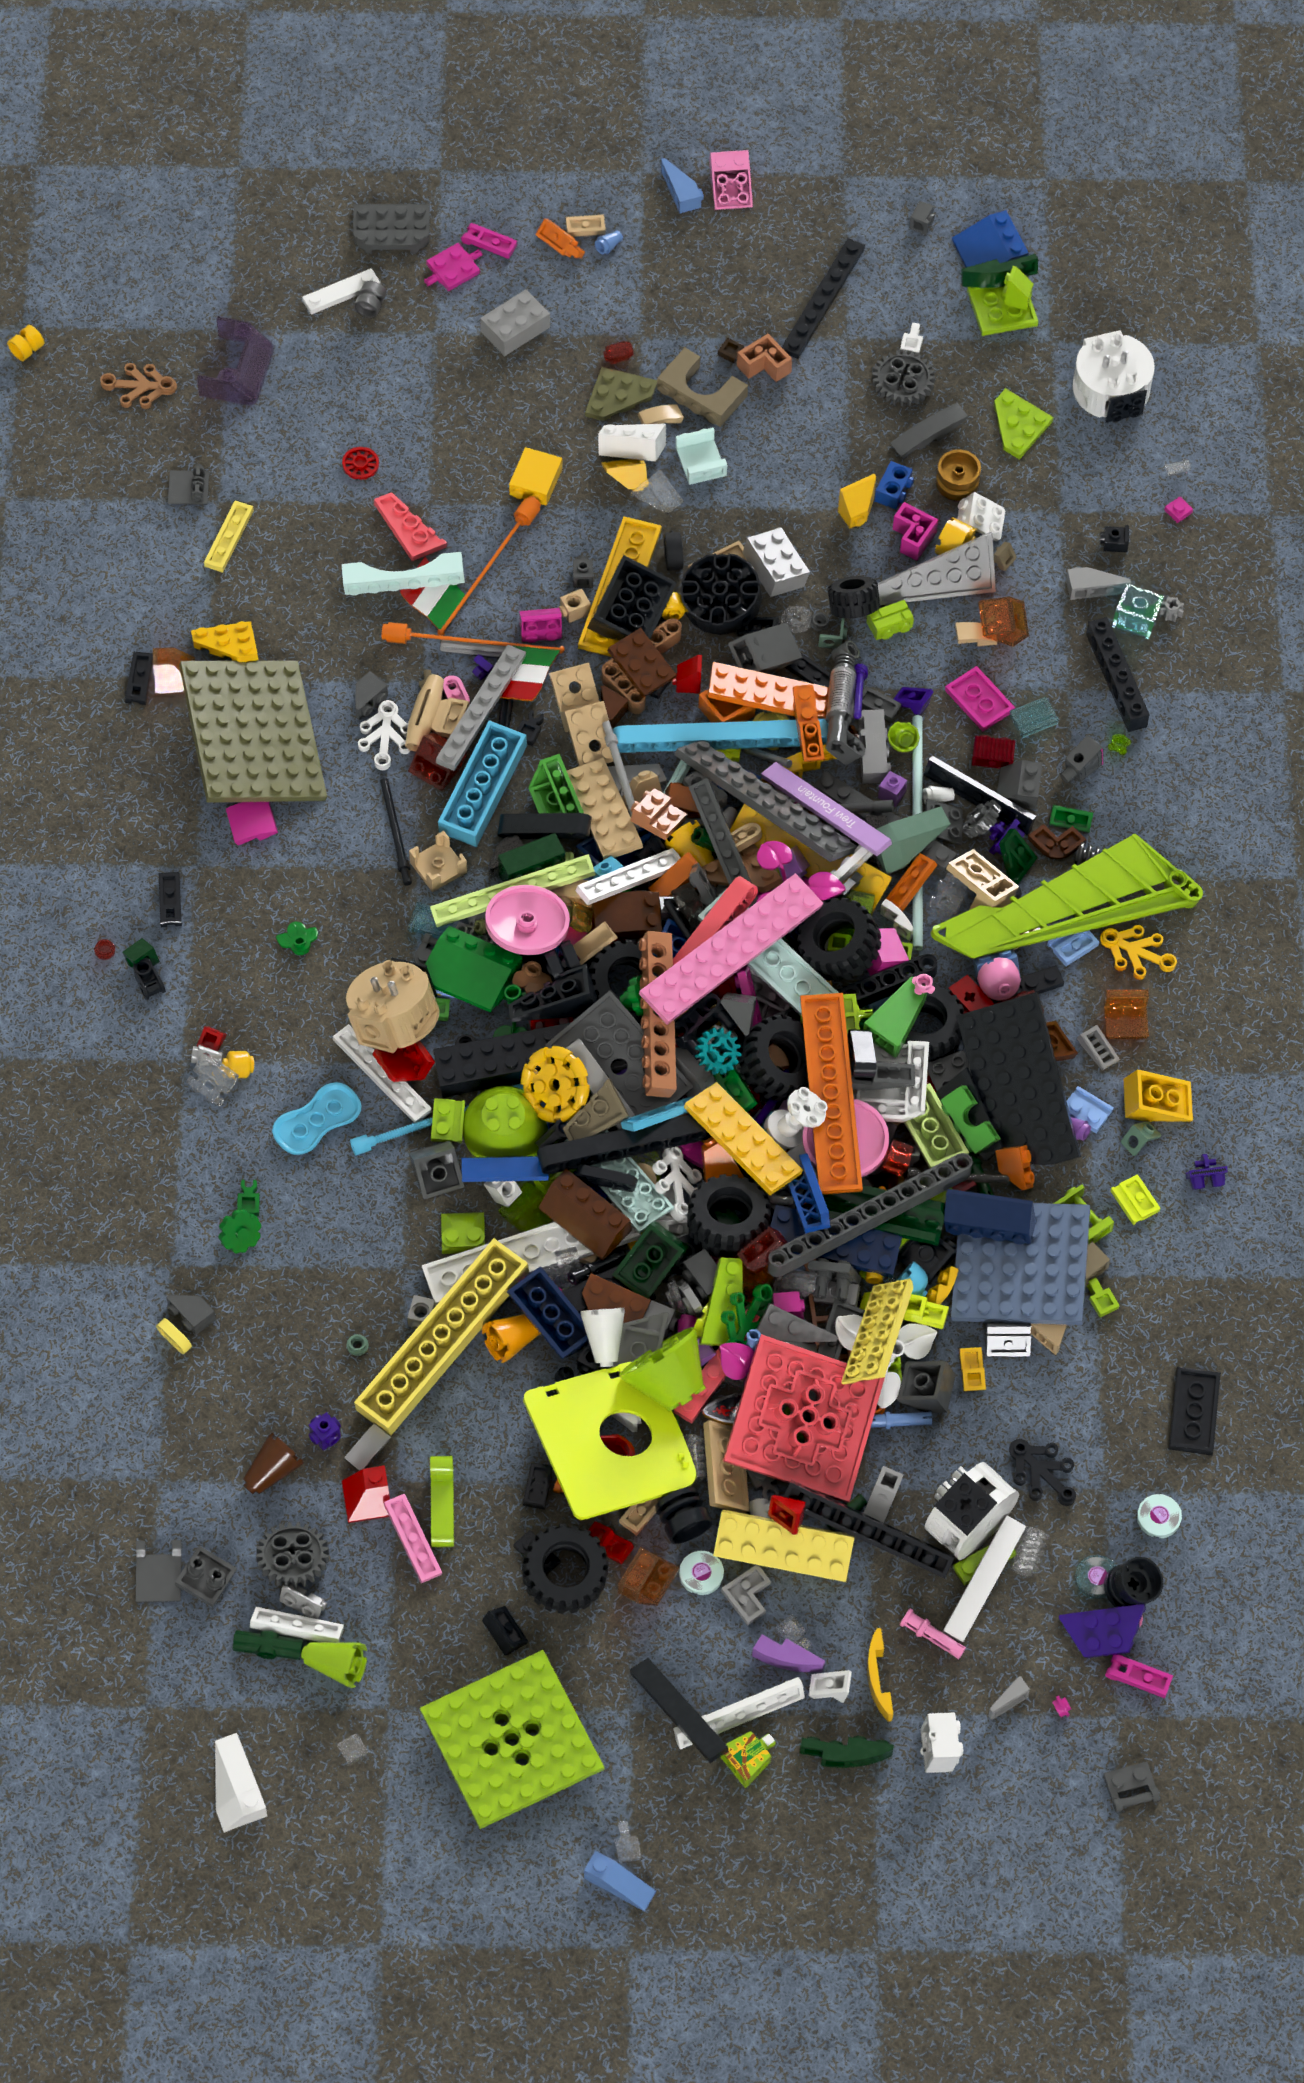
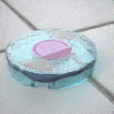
M1091 1555L1083 1559L1077 1566L1075 1573V1582L1080 1592L1096 1600L1107 1597L1104 1591V1580L1106 1574L1116 1564L1108 1557L1101 1555Z

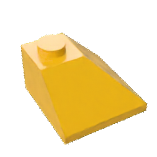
M623 459L602 462L604 470L627 489H632V492L643 491L644 487H648L646 463L643 460Z
M875 474L840 489L838 512L850 529L855 526H862L868 519L875 494Z

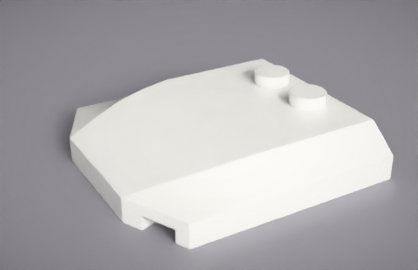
M908 1041V1044L903 1045L896 1058L874 1044L876 1062L915 1065V1086L853 1090V1098L874 1107L884 1118L885 1122L903 1123L925 1114L929 1042Z

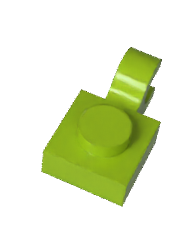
M1097 1278L1088 1281L1087 1288L1092 1294L1089 1301L1099 1318L1119 1309L1120 1305L1110 1288L1103 1290Z

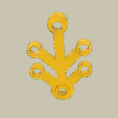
M1135 925L1131 929L1120 932L1116 929L1108 928L1101 933L1100 942L1104 947L1110 948L1115 960L1114 967L1118 971H1124L1127 967V960L1122 957L1119 948L1126 950L1134 968L1133 976L1138 980H1142L1146 976V969L1142 966L1138 956L1158 964L1164 972H1171L1176 967L1177 960L1174 955L1167 953L1159 956L1143 949L1148 946L1160 947L1163 943V936L1159 933L1134 942H1127L1124 939L1130 937L1135 939L1142 938L1144 928L1141 925ZM1135 930H1140L1141 933H1140V934H1136L1134 931H1135ZM1107 938H1113L1114 941H1109ZM1158 938L1160 942H1155L1153 939ZM1122 962L1124 966H1119L1117 963ZM1136 971H1142L1143 974L1139 975Z

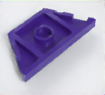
M1138 1604L1059 1615V1619L1084 1658L1124 1654L1131 1651L1134 1643L1133 1639L1138 1632L1139 1622L1143 1612L1145 1613L1146 1605Z

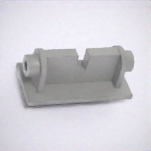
M293 1583L289 1587L282 1586L280 1602L303 1613L307 1617L319 1620L321 1610L324 1611L327 1607V1603L324 1602L325 1599L313 1593L306 1597L307 1590L299 1586L295 1588Z

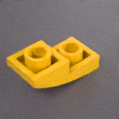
M950 1266L940 1272L937 1279L938 1285L930 1288L926 1294L928 1302L941 1304L946 1299L955 1283L958 1268Z

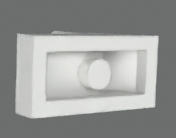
M847 1670L812 1674L809 1696L813 1699L833 1697L843 1703L849 1694L852 1672Z

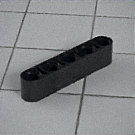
M584 813L501 814L497 835L505 839H540L555 833L558 839H587L590 834L592 816Z

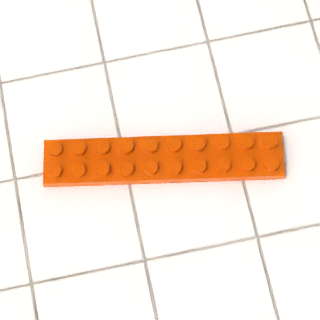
M843 993L800 996L808 1086L809 1090L825 1101L828 1107L824 1122L820 1126L813 1128L818 1184L822 1195L862 1192Z

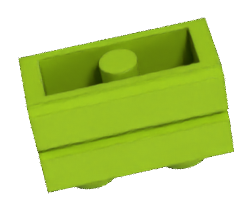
M901 600L879 608L874 613L867 615L866 622L876 640H886L895 633L908 632L913 627L914 617L910 609H908L905 600Z

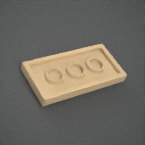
M708 1420L703 1423L709 1504L713 1507L745 1514L750 1511L746 1469L723 1462L733 1426Z

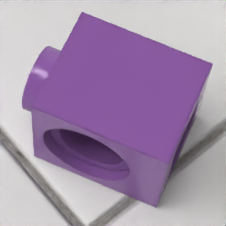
M889 771L879 785L878 798L881 800H893L894 807H896L906 793L907 780Z

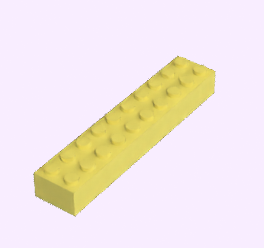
M493 1238L354 1402L356 1411L391 1436L482 1329L483 1325L488 1322L509 1297L507 1291L526 1277L529 1273L528 1263Z

